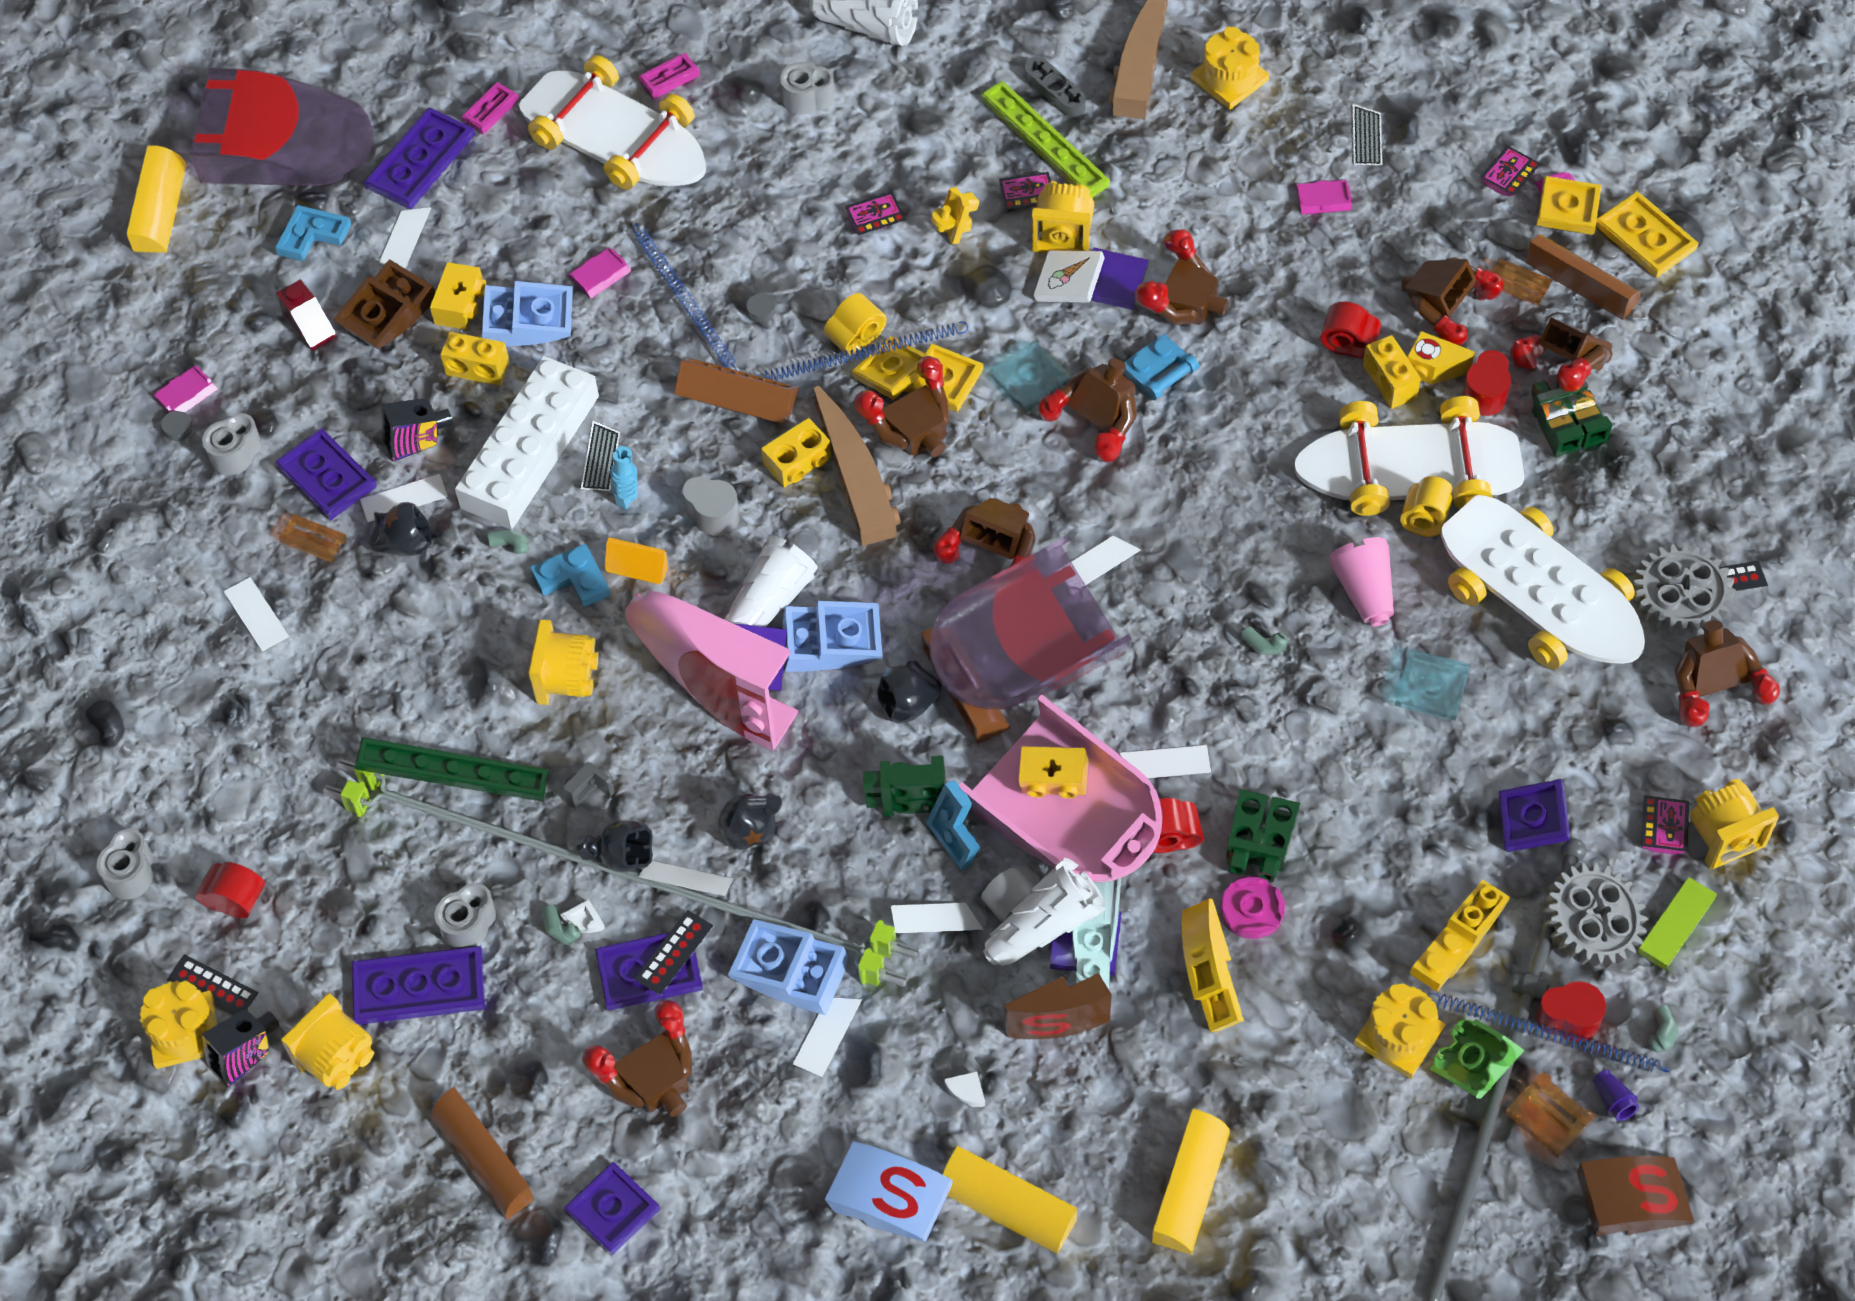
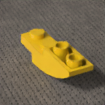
M1482 880L1449 918L1444 930L1412 966L1410 975L1438 992L1449 978L1452 979L1500 915L1510 897L1485 880Z
M1209 898L1182 910V942L1186 969L1194 1000H1201L1210 1032H1219L1243 1022L1244 1019L1226 962L1231 960L1213 899Z

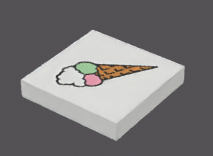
M1048 251L1034 292L1036 301L1090 302L1104 261L1102 251Z

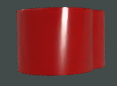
M1345 301L1333 303L1329 306L1320 336L1321 343L1334 353L1364 359L1366 345L1378 340L1381 322L1358 304Z
M1496 350L1484 351L1479 355L1477 362L1467 372L1463 389V396L1474 398L1478 402L1480 415L1484 416L1497 414L1504 408L1511 385V375L1508 371L1509 361L1503 353Z
M1175 798L1159 799L1162 811V829L1153 853H1170L1176 850L1191 849L1200 845L1204 841V835L1195 803L1180 801Z
M233 862L213 863L196 892L195 898L199 903L211 910L222 912L232 917L246 919L250 916L264 889L265 881L256 872Z
M1582 981L1570 982L1563 987L1551 988L1544 993L1537 1010L1536 1021L1538 1026L1543 1024L1544 1029L1546 1026H1549L1550 1031L1552 1028H1555L1557 1033L1561 1029L1562 1035L1567 1031L1568 1037L1573 1033L1574 1039L1579 1035L1581 1039L1586 1037V1040H1589L1595 1036L1600 1028L1606 1011V1001L1601 991L1592 984ZM1571 1035L1569 1041H1573V1035Z

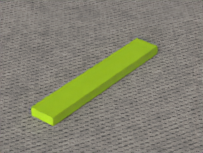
M1003 80L981 94V101L1073 186L1077 184L1084 185L1090 190L1089 194L1091 197H1094L1110 186L1109 178Z

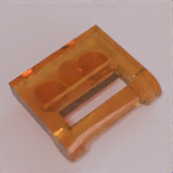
M1544 1071L1506 1109L1505 1114L1558 1158L1583 1131L1590 1127L1597 1118V1115L1590 1109L1586 1111L1555 1085L1552 1082L1553 1078ZM1543 1091L1577 1121L1573 1124L1542 1098L1539 1093Z

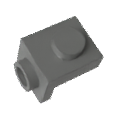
M588 761L577 773H572L565 781L563 791L566 802L576 809L596 788H599L611 797L615 793L612 775L604 767L599 766L597 768Z

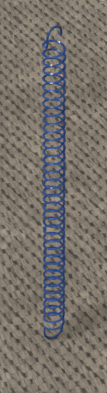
M635 223L636 239L646 251V254L651 258L656 268L659 269V272L672 291H674L679 301L682 302L681 304L687 310L689 316L692 317V320L703 336H705V339L710 343V346L713 347L723 365L726 367L731 366L727 364L732 360L735 363L736 359H732L733 355H730V351H727L728 348H724L725 344H722L723 341L719 340L720 337L714 332L715 329H711L712 325H709L710 322L707 321L704 314H701L702 310H699V306H696L697 303L694 302V299H691V295H688L689 292L686 291V288H683L684 285L678 280L679 277H676V273H673L674 270L671 269V266H668L669 263L663 258L664 256L659 254L657 257L662 256V258L658 261L652 258L655 253L650 254V252L657 248L656 244H653V240L648 236V233L644 232L638 236L635 230V225L638 224ZM647 234L644 239H640L641 236ZM646 238H650L646 243H642ZM652 241L651 245H655V247L651 250H647L651 245L645 247V245L648 242ZM665 260L662 264L657 265L659 261ZM664 263H667L666 267H670L668 271L672 270L670 275L675 274L672 278H677L675 282L670 283L672 279H668L670 275L665 276L668 271L663 272L666 267L660 269ZM676 282H680L679 285L673 287ZM678 286H683L681 289L675 291V289ZM685 289L683 293L678 294L680 290ZM688 293L685 297L680 298L682 294ZM690 296L689 300L683 302L686 297ZM693 300L691 304L686 305L688 301ZM695 304L693 308L688 309L690 305ZM698 307L695 312L691 313L694 308ZM700 311L699 315L693 317L696 312ZM703 315L701 319L696 320L698 316ZM702 319H706L703 323L698 324ZM708 322L707 326L701 328L704 323ZM711 326L709 330L704 331L706 327ZM710 330H713L711 334L706 335ZM712 334H716L715 337L709 339ZM719 338L716 342L711 343L713 339ZM721 341L718 346H714L717 342ZM724 345L722 349L717 350L719 346ZM723 349H727L724 353L719 354ZM729 352L728 356L722 358L725 353ZM732 356L729 361L724 362L728 357Z
M963 321L958 322L965 323L967 326V329L961 333H958L954 323H952L953 333L949 324H947V333L944 326L942 325V335L940 333L939 328L936 327L937 337L935 335L934 330L931 328V337L929 335L928 330L925 331L926 339L923 335V332L920 331L921 341L918 337V334L915 332V341L912 335H909L910 343L906 335H904L905 346L901 337L899 336V346L896 339H893L894 348L890 339H888L889 350L884 340L883 350L880 343H877L878 352L876 350L875 345L872 343L873 354L870 350L869 345H867V354L865 352L864 347H861L862 356L859 352V349L856 347L857 358L854 354L853 349H851V358L848 354V351H845L846 360L843 356V353L840 351L841 362L836 353L835 362L832 358V355H829L830 364L826 356L824 355L825 366L821 358L819 357L818 367V364L814 358V369L812 367L810 360H808L809 371L804 361L803 371L798 362V373L796 371L794 364H792L793 375L788 365L787 375L785 373L784 368L781 367L782 377L779 373L778 368H776L777 379L774 375L773 370L771 369V379L773 380L774 376L775 380L778 381L779 374L780 378L783 380V372L787 378L789 377V372L791 376L794 377V370L796 374L799 375V368L803 374L805 373V368L808 373L810 372V366L812 370L815 371V363L819 370L821 369V364L823 368H826V361L828 366L831 367V359L835 366L837 365V359L838 362L842 364V357L845 363H847V355L851 362L853 361V355L855 359L858 360V353L861 359H863V351L867 358L869 357V351L871 355L874 356V349L877 355H879V346L883 354L885 353V347L887 351L890 352V344L892 349L895 351V342L898 349L900 350V340L902 342L903 347L906 348V340L908 342V345L911 347V338L915 345H917V338L919 340V343L922 344V336L925 342L927 343V334L931 341H933V334L936 340H938V332L941 338L943 339V329L947 337H949V329L952 336H954V327L957 334H963L968 330V325L966 322ZM765 371L766 378L768 376V378L770 379L768 372Z
M1427 993V995L1433 994V995L1439 996L1438 1005H1437L1438 1007H1439V1005H1440V1003H1441L1442 998H1443L1444 995H1445V1002H1444V1007H1443L1444 1009H1445V1007H1446V1005H1447L1448 1000H1449L1450 997H1451V1004H1450V1009H1449L1450 1011H1451V1009H1452V1007H1453L1454 1002H1455L1456 999H1457L1456 1013H1457V1011H1458V1009H1459L1460 1004H1461L1462 1001H1463L1462 1014L1464 1013L1465 1008H1466V1006H1467L1468 1003H1469L1468 1016L1470 1015L1471 1010H1472V1008H1473L1474 1005H1475L1474 1018L1476 1017L1477 1012H1478L1479 1008L1481 1007L1480 1020L1482 1019L1483 1014H1484V1012H1485L1486 1009H1487L1486 1022L1488 1021L1491 1012L1494 1011L1492 1024L1494 1023L1497 1014L1500 1013L1499 1023H1498V1026H1499L1500 1023H1501V1020H1502L1503 1016L1506 1014V1020H1505V1025H1504V1027H1506L1509 1018L1512 1016V1022H1511V1027H1510V1029H1512L1515 1020L1518 1018V1025H1517V1030H1516V1031H1518L1521 1022L1524 1020V1027H1523V1032H1522V1033H1524L1527 1024L1530 1022L1529 1035H1530V1033H1531V1031H1532L1533 1026L1536 1024L1535 1037H1536V1035H1537V1033H1538L1539 1028L1542 1026L1541 1039L1543 1038V1035H1544L1545 1030L1548 1028V1037H1547V1041H1548V1040H1549V1037H1550V1034H1551V1032H1552L1553 1029H1554L1555 1031H1554L1553 1043L1555 1042V1039H1556V1037H1557V1035H1558V1033H1559V1031H1560V1032H1561V1035H1560L1559 1045L1561 1044V1041H1562V1039H1563L1565 1033H1567V1038H1566L1565 1047L1567 1046V1043H1568V1041H1569L1571 1035H1573V1041H1572V1046H1571V1048H1573V1045H1574V1043H1575L1577 1037H1579V1044H1578L1577 1050H1579V1047H1580V1045H1581L1583 1039H1585V1046H1584V1050H1583V1052H1585L1586 1047H1587L1589 1041L1591 1040V1049H1590V1052H1589L1590 1054H1591V1052H1592V1049H1593L1595 1043L1597 1042L1596 1056H1597V1054H1598V1051H1599L1601 1045L1603 1044V1054H1602V1058L1604 1057V1053H1605L1607 1047L1609 1046V1056H1608V1060L1610 1059V1055H1611L1613 1049L1615 1048V1049H1616V1053H1615L1614 1062L1616 1061V1057H1617L1619 1051L1622 1050V1056H1621L1620 1064L1622 1063V1060H1623V1057H1624L1625 1053L1628 1052V1058H1627L1626 1065H1628V1062H1629L1630 1057L1632 1056V1054H1634V1061H1633L1632 1067H1634L1635 1061H1636V1059L1638 1058V1056L1640 1055V1064H1639L1638 1069H1640L1641 1064H1642V1061H1643L1644 1058L1646 1057V1066H1645V1069H1644L1645 1071H1646V1069H1647L1648 1063H1649L1650 1060L1652 1059V1068H1651V1071H1650L1651 1073H1652L1653 1068H1654V1066H1655V1064H1656L1657 1061H1658V1065H1659V1067H1660L1659 1070L1664 1071V1072H1670L1669 1069L1660 1066V1061H1659V1060H1656V1061L1654 1062V1059H1653V1058H1650V1059L1648 1060L1647 1056H1644V1057L1642 1058V1057H1641V1054H1638V1055L1636 1056L1635 1053L1632 1052V1053L1630 1054V1056H1629V1051H1628V1050H1626V1051L1624 1052V1054H1623V1049H1622V1048H1620V1049L1618 1050V1052H1617L1616 1046L1611 1049L1610 1044L1605 1047V1044H1604V1043H1601V1044L1599 1045V1042H1598V1041H1595V1042L1593 1043L1592 1039H1589V1040L1587 1041V1040H1586V1037H1583V1038L1581 1039L1579 1035H1577V1036L1575 1037V1039H1574V1034H1573V1033L1570 1034L1569 1037H1568V1032L1566 1031V1032H1564L1563 1035H1562V1030H1561V1029L1558 1030L1557 1033H1556V1029H1555V1028H1552L1551 1031H1550V1027H1549V1026H1546L1545 1029H1544V1025H1543V1024H1540L1539 1027H1538L1537 1022L1533 1023V1025H1532L1531 1020H1529V1021L1526 1023V1021H1525L1524 1018L1520 1021V1019H1519L1518 1016H1517V1017L1514 1019V1021H1513V1015H1512V1014H1511V1015L1508 1017V1019H1507V1013H1504V1014L1502 1015V1017H1501V1011H1498V1012L1496 1013V1015H1495V1010H1494V1009H1492V1010L1490 1011V1013H1489V1008H1488V1007H1486V1008L1484 1009V1011H1483V1006H1482V1005H1480V1006L1478 1007V1009H1477L1476 1003H1474V1004L1472 1005V1007H1471L1470 1001H1468V1002L1466 1003V1005H1465L1464 999L1461 1000L1460 1003H1459L1458 998H1455L1454 1001H1453L1452 996H1449L1448 999H1447V1001H1446V998H1447V997H1446V994H1443L1442 997H1441V999H1440V995H1438V994H1435V993Z

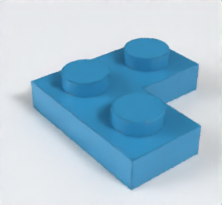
M297 205L275 247L277 255L304 261L314 240L341 246L352 225L350 218Z
M586 544L530 567L543 596L569 585H572L583 607L611 596L610 589Z
M953 780L944 784L926 824L959 869L963 870L971 867L980 846L976 838L970 834L963 824L972 806V802L957 782Z

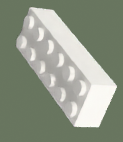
M543 356L456 486L455 491L460 509L506 528L513 529L598 399L599 394L595 376Z

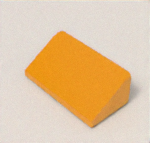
M611 537L607 539L606 572L650 583L662 584L668 570L665 550Z

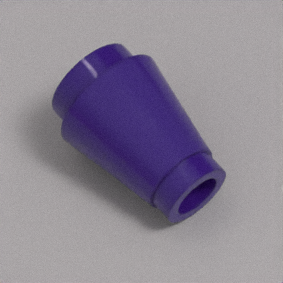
M1609 1070L1601 1071L1594 1077L1593 1083L1610 1117H1615L1617 1121H1623L1637 1112L1639 1104L1636 1102L1637 1096Z

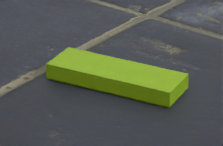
M1688 877L1643 944L1639 947L1637 953L1662 969L1667 970L1714 902L1717 893Z

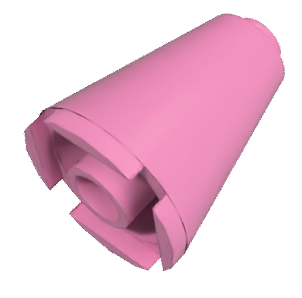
M1380 537L1363 539L1364 545L1354 547L1353 542L1346 544L1329 555L1330 566L1364 623H1371L1373 627L1388 623L1390 621L1389 617L1394 614L1389 545L1385 538Z

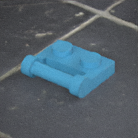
M1163 333L1124 362L1126 368L1123 374L1150 399L1155 401L1163 395L1165 389L1187 373L1192 374L1200 366L1193 355L1184 352ZM1175 363L1179 364L1158 381H1152Z

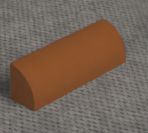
M1539 234L1530 242L1526 264L1618 318L1624 320L1639 302L1640 291L1547 237Z
M687 358L681 360L674 394L785 424L794 409L799 387L698 359Z
M938 626L921 632L922 649L976 743H981L1010 730L1007 720L953 628Z
M453 1086L437 1101L432 1109L431 1119L504 1218L508 1220L535 1201L530 1187Z

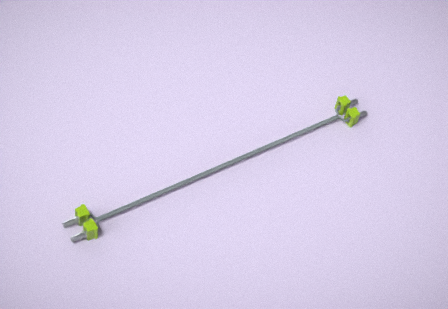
M343 759L338 760L336 768L357 776L359 783L348 780L343 790L329 785L323 788V795L343 802L345 809L355 813L357 817L363 816L367 807L375 804L379 798H384L751 920L755 919L811 933L814 940L843 946L846 951L854 953L856 955L855 964L859 971V980L863 985L869 983L878 986L881 980L905 987L908 977L885 968L884 957L890 958L893 952L916 959L919 954V948L896 940L895 928L885 925L882 920L876 922L871 937L864 939L860 945L849 943L676 885L639 878L640 873L634 871L614 872L607 868L600 860H582L576 852L384 789L386 783L383 777L384 774L355 770V763ZM380 784V791L382 793L377 794L371 800L367 787H369L371 791L377 790ZM870 942L871 948H867L861 958L858 950L863 949Z

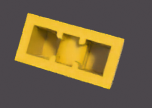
M447 262L430 306L435 325L468 330L471 320H475L477 316L479 298L484 296L486 281L483 280L479 267Z
M1022 746L1019 784L1023 794L1034 798H1042L1046 795H1059L1066 799L1076 798L1077 795L1086 796L1089 759L1085 748Z

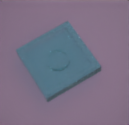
M1035 340L989 370V376L1025 413L1036 407L1041 398L1053 393L1057 388L1060 389L1071 378Z
M1410 649L1395 706L1456 722L1471 664Z

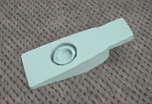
M1121 878L1107 882H1094L1105 902L1102 907L1106 909L1096 918L1089 919L1072 930L1074 957L1077 960L1076 984L1099 973L1109 989L1110 961H1112L1116 940Z

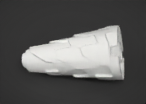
M810 0L809 9L821 21L844 26L847 30L868 34V37L903 46L909 43L914 34L917 17H911V9L918 10L917 0Z
M771 535L763 544L758 558L745 577L743 587L733 601L729 613L724 620L734 624L766 627L781 609H785L799 592L819 573V571H816L818 569L817 565L794 544L791 548L782 547L787 540Z
M1068 858L1058 862L1055 868L1031 889L1033 892L1011 911L1012 914L990 933L991 937L985 942L986 949L983 952L992 965L996 966L999 964L1004 966L1013 964L1040 946L1042 948L1063 933H1069L1089 919L1096 918L1106 909L1102 907L1105 902L1101 893L1087 873L1084 871L1079 875L1072 871L1079 866Z

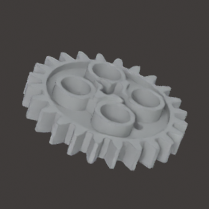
M1671 544L1668 553L1665 549L1659 547L1657 555L1650 552L1647 561H1641L1639 569L1636 570L1633 588L1636 592L1633 599L1640 602L1639 612L1648 610L1647 621L1654 618L1658 620L1656 628L1666 624L1668 625V633H1671L1674 628H1679L1680 635L1684 636L1686 629H1690L1691 633L1697 636L1699 627L1704 631L1705 622L1710 620L1720 622L1721 619L1726 620L1729 610H1731L1734 603L1733 597L1736 589L1732 588L1734 578H1727L1729 568L1719 569L1721 559L1709 560L1711 557L1710 551L1702 556L1698 546L1693 552H1690L1687 544L1683 545L1681 551H1678L1675 545Z
M1582 863L1577 868L1572 866L1565 873L1562 872L1555 878L1556 881L1548 887L1550 893L1544 897V901L1550 905L1543 910V913L1552 917L1545 923V926L1554 927L1556 930L1550 937H1560L1562 941L1558 948L1563 949L1568 946L1570 948V959L1579 954L1580 963L1584 965L1591 959L1593 968H1597L1602 963L1606 968L1615 962L1617 964L1622 963L1636 953L1635 949L1643 944L1640 937L1647 933V930L1640 925L1648 921V917L1639 914L1646 906L1645 904H1637L1635 901L1640 896V893H1631L1629 891L1632 885L1631 881L1625 884L1620 882L1622 873L1619 872L1614 877L1611 876L1609 866L1601 872L1597 863H1594L1589 868L1585 863ZM1602 894L1607 897L1608 901L1603 898ZM1573 898H1575L1578 901L1580 906H1578L1574 902ZM1611 924L1616 927L1618 932L1612 928ZM1582 928L1587 931L1589 937L1584 934Z

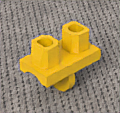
M953 187L948 190L943 208L933 211L931 216L932 223L936 226L937 231H944L948 234L952 245L960 242L962 233L971 230L972 220L968 214L978 209L979 200L972 192L962 194L957 187Z

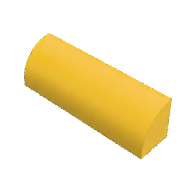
M147 146L127 230V237L133 252L167 253L187 164L179 154L164 147Z
M1194 1108L1192 1109L1153 1230L1152 1243L1192 1255L1230 1134L1227 1125L1213 1115Z
M958 1145L942 1174L953 1181L947 1194L948 1197L1056 1254L1059 1253L1077 1221V1207Z

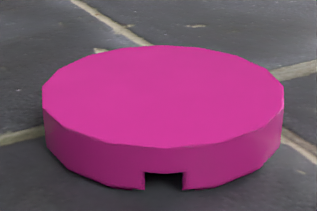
M1247 876L1236 879L1221 896L1220 915L1224 924L1232 933L1243 938L1259 939L1269 936L1279 928L1284 918L1285 901L1282 893L1276 886L1274 887L1264 878Z

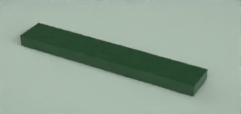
M361 737L355 763V770L540 802L544 801L549 776V769Z

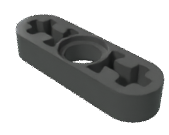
M1032 57L1026 61L1025 79L1065 115L1076 117L1084 113L1086 109V95L1046 59ZM1052 83H1058L1062 85V88L1051 90L1048 86Z

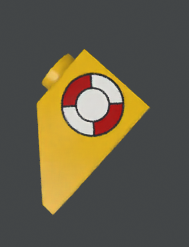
M1421 331L1407 358L1420 376L1421 381L1432 385L1467 375L1469 368L1474 364L1476 352Z

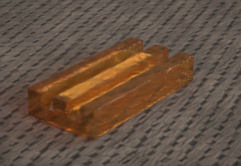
M1501 258L1498 259L1496 266L1492 269V272L1506 279L1503 280L1504 286L1502 291L1537 306H1540L1552 284V279Z
M293 514L281 532L279 540L285 545L333 563L335 553L339 554L341 550L340 545L346 543L347 537L344 533ZM296 525L298 527L304 528L306 530L322 535L334 541L333 543L329 542L327 540L317 537V535L312 534L310 532L306 533L304 531L298 530L294 528V526Z

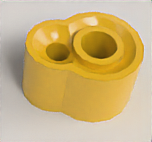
M855 293L847 297L838 306L834 315L827 321L824 327V335L842 352L845 353L847 350L849 356H851V349L856 354V347L861 351L862 346L865 347L878 338L886 326L887 318L865 295Z
M1427 476L1421 479L1420 482L1411 485L1408 489L1400 518L1402 526L1409 532L1424 537L1440 535L1441 529L1447 521L1453 499L1451 496V484L1441 477Z

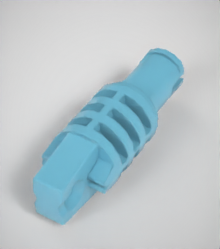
M619 446L615 449L616 453L613 452L614 465L610 469L611 488L616 505L627 509L629 504L638 497L637 468L632 463V451L628 447Z

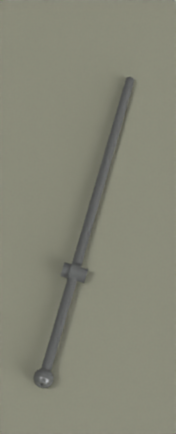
M1570 838V841H1565L1562 844L1561 854L1564 861L1559 875L1562 872L1565 873L1570 867H1575L1576 863L1585 857L1587 849L1584 842L1580 839ZM1546 915L1529 972L1526 975L1516 973L1512 986V992L1521 995L1514 1019L1518 1016L1520 1021L1524 1018L1526 1023L1533 1001L1535 999L1541 1000L1544 993L1549 990L1550 982L1541 980V975L1553 940L1550 935L1555 931L1554 927L1545 926V923L1552 918L1550 915ZM1517 1018L1512 1029H1510L1508 1039L1519 1046L1523 1036L1524 1020L1521 1022L1518 1031H1516L1518 1025ZM1514 1063L1492 1086L1426 1296L1427 1301H1440Z

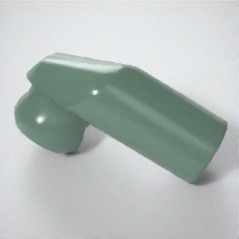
M512 529L488 532L490 547L513 544V552L515 554L529 552V538L520 532Z
M1251 626L1247 627L1240 636L1260 655H1279L1286 650L1288 639L1283 633L1278 632L1273 634L1272 638H1263Z
M549 905L541 910L547 934L564 945L574 944L575 940L580 937L581 931L577 925L568 923L565 927L560 923L555 906Z
M1664 1005L1653 1010L1659 1028L1656 1032L1657 1034L1650 1036L1648 1041L1650 1047L1656 1053H1660L1664 1049L1666 1051L1671 1049L1678 1037L1677 1025L1669 1007Z

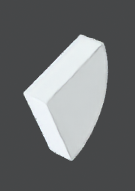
M589 899L560 914L562 921L566 925L574 923L575 926L579 927L581 933H594L605 929L602 920Z
M977 1072L945 1079V1086L951 1096L971 1107L985 1106V1099Z

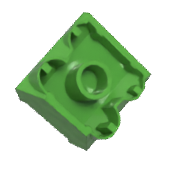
M1462 1019L1452 1029V1037L1455 1041L1450 1047L1439 1049L1430 1070L1480 1100L1525 1050L1477 1019L1473 1021Z

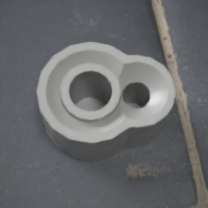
M796 62L788 65L782 71L780 76L782 101L785 108L790 112L801 115L809 114L816 110H826L834 104V78L829 69L816 67L807 62Z
M243 413L234 414L226 420L212 424L204 432L202 438L203 447L212 468L222 475L229 476L246 470L262 446L254 420L251 416Z
M702 476L690 478L685 482L683 486L685 510L688 517L696 522L701 531L712 536H722L730 533L739 522V506L737 493L733 486L722 480H710Z
M135 829L119 831L113 836L110 844L102 850L97 859L96 867L106 888L114 897L123 900L141 896L152 884L153 871L151 865L153 855L144 836Z
M1029 865L1010 868L999 874L986 886L981 899L1002 923L1012 914L1011 911L1033 892L1031 889L1041 879Z
M471 883L459 891L449 893L443 897L436 906L434 916L442 940L448 947L457 949L480 945L486 938L488 928L495 921L497 913L488 888L480 883Z

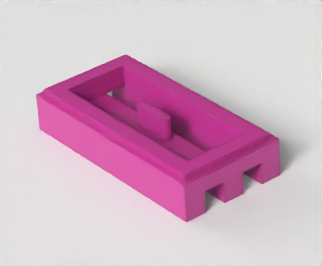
M684 52L639 75L638 78L639 83L642 86L644 85L647 93L650 92V96L654 100L700 76V71Z
M496 82L461 116L462 122L466 125L470 124L474 130L478 128L479 133L484 135L519 101L518 94ZM500 92H502L500 96H498L494 101H492ZM484 108H486L477 118H475Z

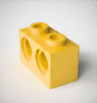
M449 332L440 354L447 376L501 386L510 364L505 342Z
M1393 335L1366 345L1363 367L1389 407L1393 409L1416 400L1421 378Z
M810 418L761 448L763 465L783 488L791 483L800 481L805 474L816 467H822L832 458L830 440Z

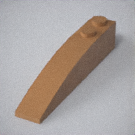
M1147 0L1135 20L1122 53L1120 66L1114 67L1113 83H1116V87H1110L1108 101L1109 104H1113V116L1146 120L1169 0Z
M820 386L813 387L815 406L825 436L830 440L831 454L862 546L897 537L896 525L900 524V517L897 507L891 508L889 500H892V494L888 482H882L880 473L867 446L839 406Z

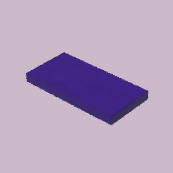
M428 107L364 181L365 188L411 210L475 136L474 128Z
M481 946L351 961L353 1021L358 1025L486 1009L483 950Z

